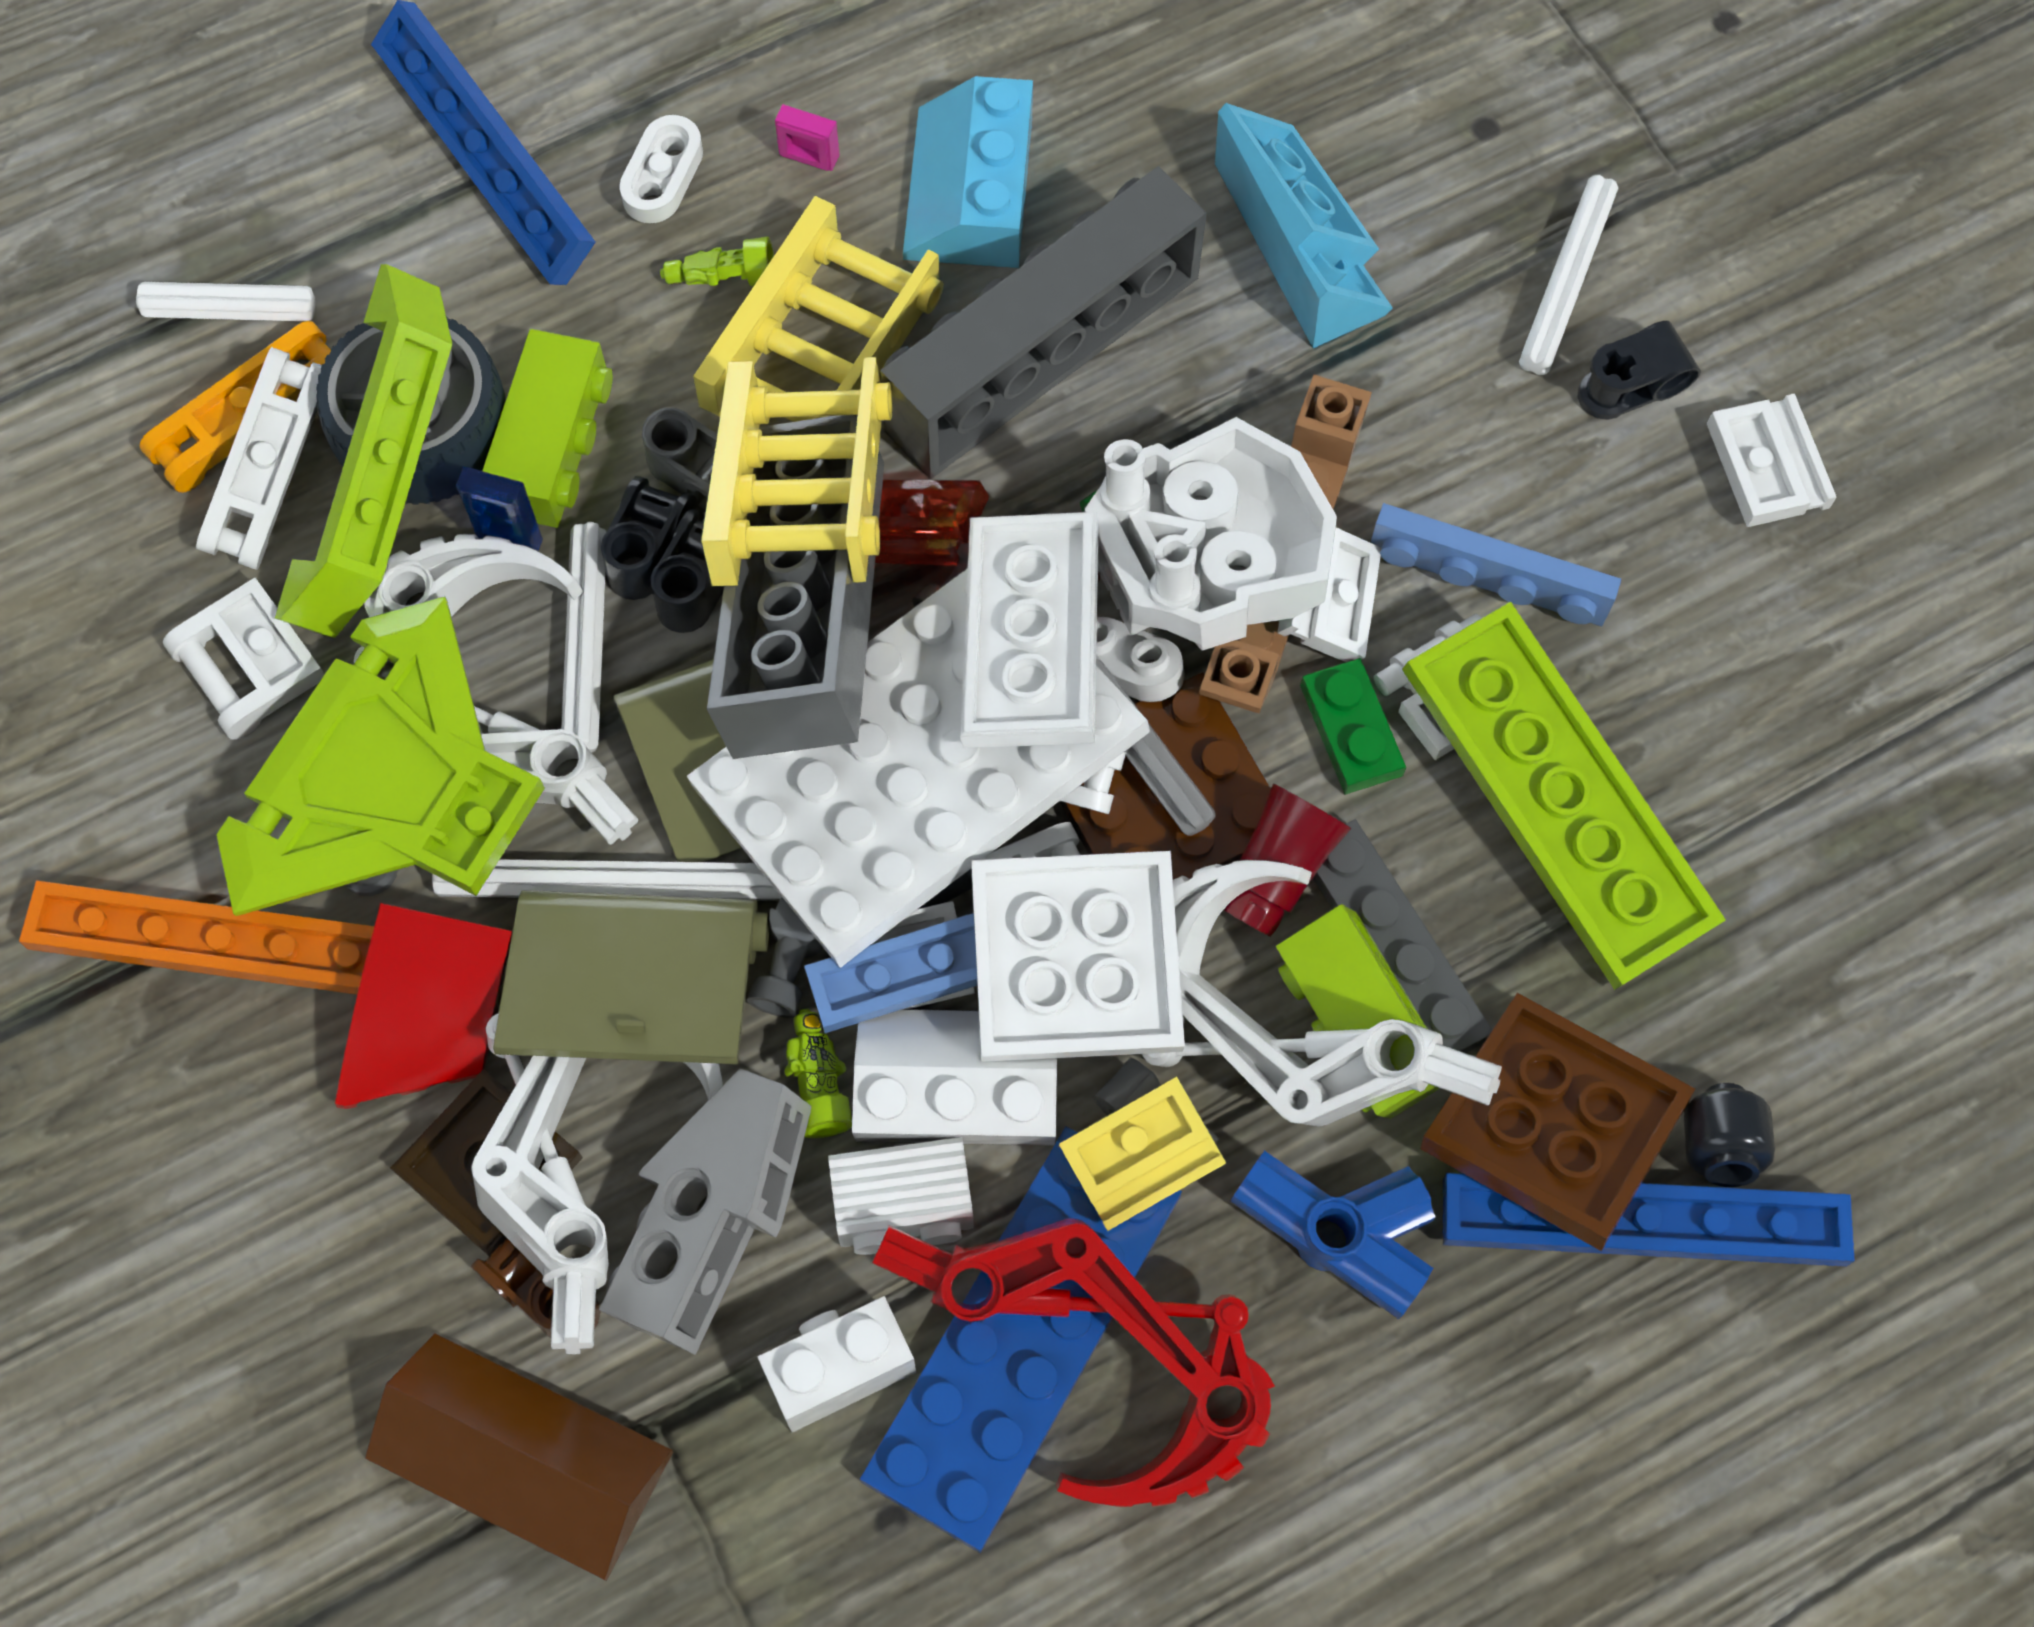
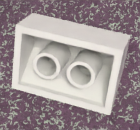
M898 1010L858 1023L854 1061L852 1134L856 1142L923 1143L962 1137L963 1144L1054 1145L1056 1138L1057 1058L981 1062L979 1011Z

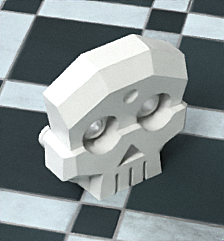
M1237 417L1171 450L1160 443L1142 449L1139 443L1127 439L1117 440L1107 447L1104 454L1106 464L1105 479L1085 507V512H1097L1099 524L1098 572H1101V578L1107 590H1110V595L1117 609L1120 610V615L1131 636L1148 627L1164 629L1193 641L1201 650H1206L1246 637L1247 625L1292 619L1325 602L1337 516L1300 451ZM1195 496H1205V497H1207L1208 499H1206V500H1196V499H1194L1193 497H1195ZM1235 565H1241L1246 567L1247 569L1242 571H1236L1231 569L1230 567Z

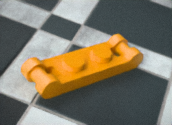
M312 321L298 324L148 431L140 441V450L150 462L155 465L161 464L165 468V479L176 491L185 493L196 488L203 481L209 469L229 456L270 348L273 347L289 353V360L294 362L299 359H308L309 362L305 364L307 367H310L313 362L322 365L325 363L326 356L331 352V349L326 345V335ZM281 383L276 395L297 402L301 390ZM190 437H193L197 443L182 452L180 450L181 444Z

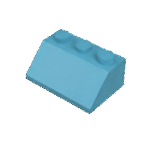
M975 76L919 107L903 260L921 261L929 249L939 255L940 263L1019 268L1032 129L1033 80Z

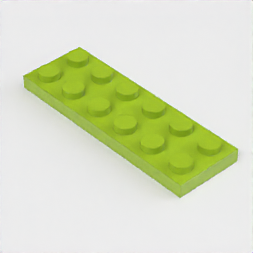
M1511 601L1405 664L1402 671L1614 990L1726 921Z

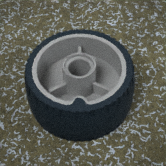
M447 316L452 347L405 504L412 503L413 505H418L419 503L430 504V502L434 501L440 502L442 499H450L456 494H461L462 491L470 489L474 483L479 482L506 402L498 371L480 340L464 325L458 324L456 320L449 319ZM365 323L358 324L353 330H349L331 348L330 354L326 356L325 363L321 366V373L318 375V384L316 386L317 407L321 425L333 453L342 466L345 463L383 336V331Z

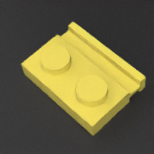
M1177 1077L1059 1143L1060 1148L1102 1219L1107 1231L1226 1164Z

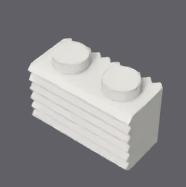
M962 1137L828 1156L836 1226L841 1247L853 1245L854 1253L876 1254L889 1225L914 1237L921 1235V1240L931 1245L955 1242L962 1238L961 1230L974 1228Z

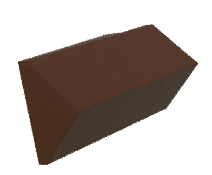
M434 1333L385 1384L365 1459L607 1581L674 1451Z

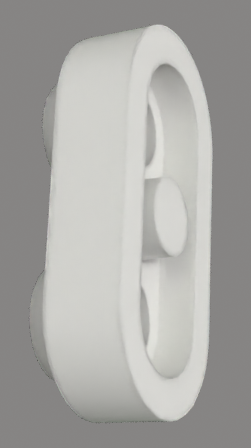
M667 115L654 120L646 128L620 180L623 206L633 219L643 223H657L668 219L678 209L703 156L700 132L691 120L683 116ZM672 150L682 151L676 156H669L667 154ZM648 196H659L653 200H644Z
M1097 617L1096 654L1128 696L1141 701L1155 702L1171 697L1181 688L1185 679V671L1181 652L1173 642L1144 630L1131 636L1125 623L1108 617ZM1149 660H1154V661H1155V662H1153V663H1145L1146 661H1149Z

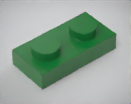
M1361 658L1302 676L1300 688L1344 795L1403 777L1406 770L1405 762Z

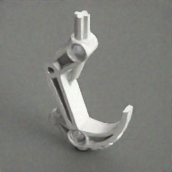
M457 534L454 541L447 543L442 536L421 541V550L412 555L402 550L391 555L381 584L366 600L364 605L369 617H373L445 596L452 617L474 595L492 585L509 580L532 579L542 581L561 589L573 600L580 596L583 590L577 580L567 570L551 558L530 547L513 544L511 541L500 537L486 536L483 539H479L475 534ZM424 592V595L418 602L405 606L413 595ZM363 646L356 651L354 663L364 650ZM387 661L377 677L385 680L395 664ZM475 707L478 723L480 722L488 726L489 733L483 734L481 730L485 750L541 779L545 789L536 803L560 804L565 808L575 806L610 845L618 838L622 841L625 840L632 833L630 828L638 822V818L604 781L607 775L606 768L591 753L578 735L563 729L539 730L501 711L492 715ZM569 759H579L577 766L572 772L565 776H554L557 767L562 762Z
M1242 860L1234 861L1232 864L1225 866L1220 864L1205 866L1195 870L1191 879L1180 876L1173 880L1183 1026L1186 1018L1209 1042L1185 1043L1183 1052L1142 1054L1148 1063L1161 1067H1171L1177 1064L1182 1056L1223 1055L1283 1118L1293 1123L1319 1127L1330 1124L1396 1094L1412 1089L1419 1092L1424 1091L1429 1084L1485 1105L1490 1104L1493 1093H1497L1501 1080H1498L1502 1067L1443 1046V1038L1440 1033L1405 1021L1390 1019L1380 1022L1370 1029L1308 1031L1305 1038L1276 1039L1199 975L1210 931L1218 916L1231 901L1243 892L1264 883L1291 881L1308 885L1312 872L1285 863ZM1408 1035L1414 1044V1058L1410 1065L1403 1070L1397 1071L1391 1064L1390 1048L1393 1042L1400 1036ZM1293 1052H1306L1308 1058L1321 1059L1308 1065Z
M499 1013L493 1016L486 1026L488 1046L493 1054H495L493 1045ZM495 1054L506 1059L516 1086L472 1164L478 1207L542 1273L545 1285L553 1289L551 1348L565 1349L566 1354H580V1349L593 1348L595 1294L596 1289L605 1285L609 1266L607 1238L603 1222L598 1215L585 1206L568 1160L565 1157L558 1156L552 1137L586 1058L533 1056L524 1070L519 1055ZM683 1062L701 1081L708 1100L723 1086L719 1064ZM543 1158H544L545 1161H546V1163H544V1165L542 1166V1168H541L542 1172H541V1171H539L538 1169H539L540 1164H541V1162H542V1160H543ZM574 1244L586 1245L592 1249L585 1256L575 1259L567 1258L560 1254L563 1249Z

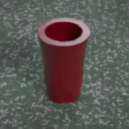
M1273 783L1260 820L1239 861L1260 860L1297 866L1312 872L1309 880L1310 883L1330 853L1352 828ZM1291 881L1264 883L1237 896L1225 907L1224 911L1271 937L1281 923L1285 910L1292 913L1308 885Z

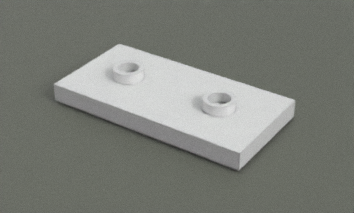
M1097 512L970 518L960 738L963 748L1095 743L1099 531Z

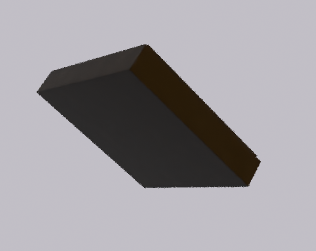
M483 1069L390 1169L489 1257L507 1237L478 1207L472 1164L509 1099L511 1092ZM556 1131L554 1132L552 1141L559 1157H565L568 1160L572 1170L583 1157ZM543 1158V1160H542V1162H541V1164H540V1167H539V1169H538V1170L541 1171V1172H542V1170H541L542 1166L544 1165V1163H546V1161H545L544 1158Z

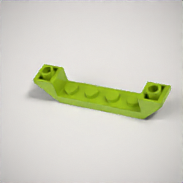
M388 264L380 265L363 322L383 331V336L315 561L292 559L274 618L331 638H336L383 580L452 347L440 288Z

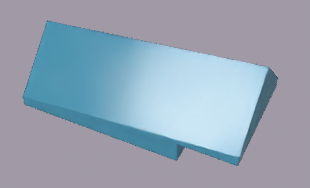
M1225 103L1218 111L1215 165L1312 348L1386 316L1393 307L1364 267V264L1379 248L1295 127L1291 124Z

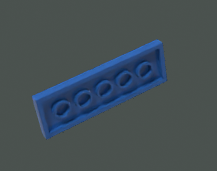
M1065 1126L999 1241L1065 1219L1074 1218L1082 1220L1095 1231L1133 1277L1136 1278L1177 1205L1182 1191L1179 1190L1107 1231L1102 1219L1059 1146V1143L1078 1133ZM981 1270L963 1303L977 1304L986 1299L992 1286L988 1274ZM1065 1280L1051 1287L1053 1289H1070V1297L1093 1298L1074 1280ZM1070 1311L1069 1317L996 1313L984 1320L970 1322L954 1316L860 1478L861 1483L981 1554L1113 1317L1109 1313Z

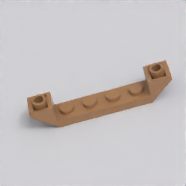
M1314 374L1295 425L1291 447L1300 451L1334 510L1372 392ZM1279 620L1247 625L1246 637L1215 646L1199 694L1259 714L1274 682L1290 634L1282 636L1277 633Z

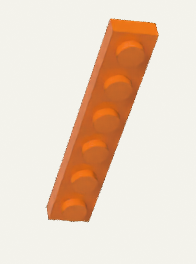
M36 880L19 942L27 950L357 995L374 926L258 910L235 916L232 907Z

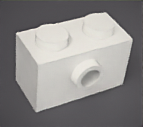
M885 1296L841 1317L838 1316L836 1310L815 1316L799 1327L801 1336L757 1356L792 1433L916 1373L912 1353Z

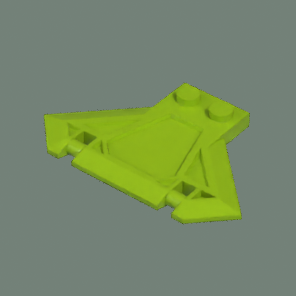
M445 596L361 620L350 636L354 642L364 647L358 659L353 665L337 658L334 660L245 791L244 795L259 804L248 822L244 823L228 816L216 834L231 906L235 916L413 865L475 896L483 887L545 787L539 777L485 750L448 601ZM390 661L395 665L386 679L383 680L377 677L386 662ZM283 817L290 822L279 839H276L270 835Z

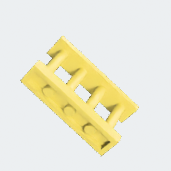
M814 196L694 374L693 378L699 407L720 417L728 362L753 361V365H755L762 353L767 355L771 351L839 383L840 386L837 390H860L864 358L876 357L880 379V370L884 367L888 358L900 349L923 312L930 314L941 297L944 283L939 280V255L928 249L913 273L897 267L841 240V233L838 232L835 205ZM832 261L899 293L884 318H881L813 285L812 277L820 265H828ZM803 306L870 339L853 364L783 330L782 322L792 308L797 310ZM756 377L758 387H767L769 393L786 392ZM826 416L784 417V418H786V419H788V420H790V421H792V422H796V421H802V420H808V419H814V418H820V417H826Z
M868 357L863 360L860 390L769 393L767 387H758L753 361L728 362L701 540L712 586H738L741 559H750L752 552L847 550L853 582H866L868 556L879 555L880 549L878 517L872 516L881 421L892 419L890 383H880L876 357ZM858 415L856 433L763 436L762 431L759 430L760 424H768L770 418ZM853 459L851 478L757 480L755 474H753L754 468H762L764 461ZM848 503L847 522L845 524L751 526L749 520H747V514L756 513L758 506Z

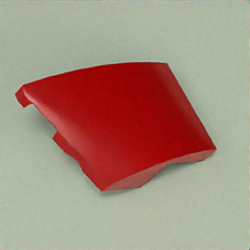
M380 903L346 1043L335 1100L337 1108L350 1109L357 1107L358 1103L398 1093L403 1096L424 1091L431 1085L443 1082L452 1084L473 1079L484 1069L489 1052L486 1026L489 1020L498 1014L497 997L510 950L512 931Z

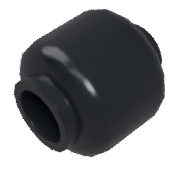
M1719 1083L1712 1085L1706 1092L1694 1097L1684 1111L1686 1159L1697 1173L1705 1176L1708 1182L1722 1187L1748 1185L1754 1182L1759 1177V1174L1763 1173L1773 1163L1775 1142L1772 1111L1761 1096L1745 1090L1738 1084Z

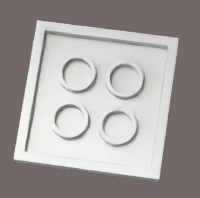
M1171 851L971 860L981 1062L1183 1052L1185 1041Z

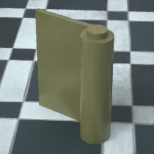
M714 659L614 695L622 722L639 760L677 862H707L742 848L694 790L687 778V775L726 747L707 711Z
M522 890L517 903L493 1045L494 1053L499 1055L738 1064L749 964H754L756 951H768L770 936L769 913L758 912L757 900Z

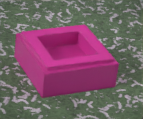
M782 104L775 119L780 156L826 171H833L840 156L837 122Z

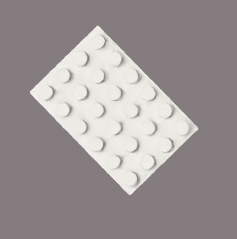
M968 569L867 642L858 742L732 759L727 747H725L687 775L694 790L840 968L970 870L971 860H983L1150 732L1148 720L1096 666L1095 743L963 748L960 738Z

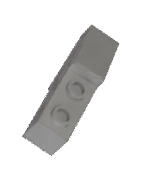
M739 1069L641 1169L639 1176L658 1188L651 1202L643 1209L639 1216L637 1231L621 1264L610 1276L607 1294L599 1310L634 1329L696 1355L754 1229L775 1238L780 1231L812 1106L785 1085ZM707 1196L704 1206L696 1213L700 1202ZM677 1258L673 1271L667 1275L671 1263Z

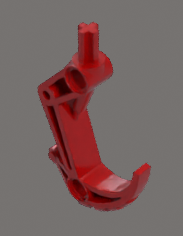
M1074 1218L1065 1219L994 1243L970 1248L956 1245L952 1253H948L890 1225L888 1226L872 1264L933 1291L930 1302L949 1310L957 1318L972 1322L984 1320L996 1313L1069 1317L1070 1311L1109 1313L1190 1390L1187 1405L1173 1437L1161 1453L1150 1463L1128 1475L1107 1480L1081 1479L1061 1472L1055 1485L1058 1492L1076 1499L1116 1507H1132L1133 1505L1151 1503L1152 1507L1176 1503L1177 1496L1188 1493L1191 1498L1208 1493L1207 1482L1217 1475L1223 1480L1229 1481L1244 1469L1238 1457L1247 1445L1263 1447L1269 1438L1270 1432L1265 1428L1271 1412V1399L1268 1389L1275 1386L1265 1369L1245 1352L1240 1330L1247 1324L1249 1313L1245 1303L1235 1295H1221L1214 1300L1212 1305L1155 1302L1095 1231L1084 1221ZM976 1268L984 1271L990 1277L992 1282L990 1293L980 1303L971 1305L962 1303L952 1292L953 1280L964 1269ZM1065 1280H1074L1093 1298L1070 1297V1289H1053L1051 1287ZM1168 1316L1213 1319L1215 1323L1207 1349L1199 1353ZM1225 1385L1238 1388L1241 1395V1403L1233 1416L1219 1420L1207 1414V1399L1213 1390Z

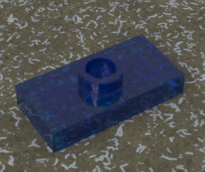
M464 466L456 487L476 536L479 539H483L486 536L500 537L511 541L513 544L525 545L539 551L543 538L524 483Z

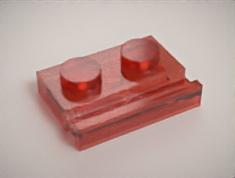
M883 479L879 514L880 549L879 555L875 557V563L958 565L961 559L957 553L960 544H968L970 518L980 517L989 499V495L981 481Z

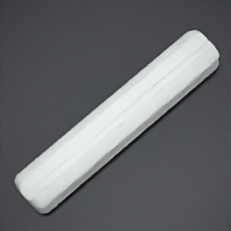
M142 282L138 285L136 305L141 315L158 318L310 321L314 317L316 307L315 296L312 289L308 286Z

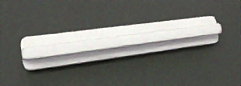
M1594 175L1588 179L1519 360L1521 368L1525 371H1532L1537 375H1545L1550 371L1618 191V185L1613 179H1605L1601 175Z
M587 522L586 524H575L570 532L569 573L577 580L583 593L575 600L567 594L561 729L572 731L578 735L592 753L596 751L599 740L605 565L602 557L601 542L606 531L600 528L598 523Z

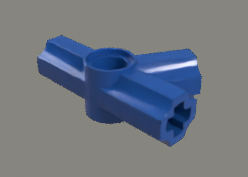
M1264 1150L1230 1200L1237 1207L1296 1247L1300 1257L1308 1266L1319 1271L1332 1272L1397 1319L1404 1315L1434 1269L1394 1241V1239L1429 1224L1435 1219L1431 1197L1421 1177L1417 1176L1409 1166L1341 1197H1331ZM1330 1221L1337 1224L1345 1234L1346 1246L1343 1248H1331L1325 1245L1317 1235L1316 1223Z

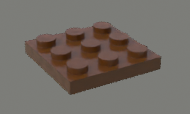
M1203 672L1185 680L1181 688L1171 697L1155 702L1140 701L1135 706L1148 720V723L1215 811V818L1201 832L1192 836L1185 835L1125 756L1121 771L1114 770L1108 794L1114 795L1109 814L1059 801L1089 855L1171 851L1173 880L1180 876L1191 879L1195 870L1214 864L1225 866L1240 860L1260 820L1271 788L1221 702L1199 694L1205 676Z
M1517 993L1476 1055L1477 1058L1502 1067L1498 1078L1501 1081L1497 1093H1493L1489 1105L1451 1093L1425 1133L1420 1149L1602 1251L1685 1111L1696 1088Z

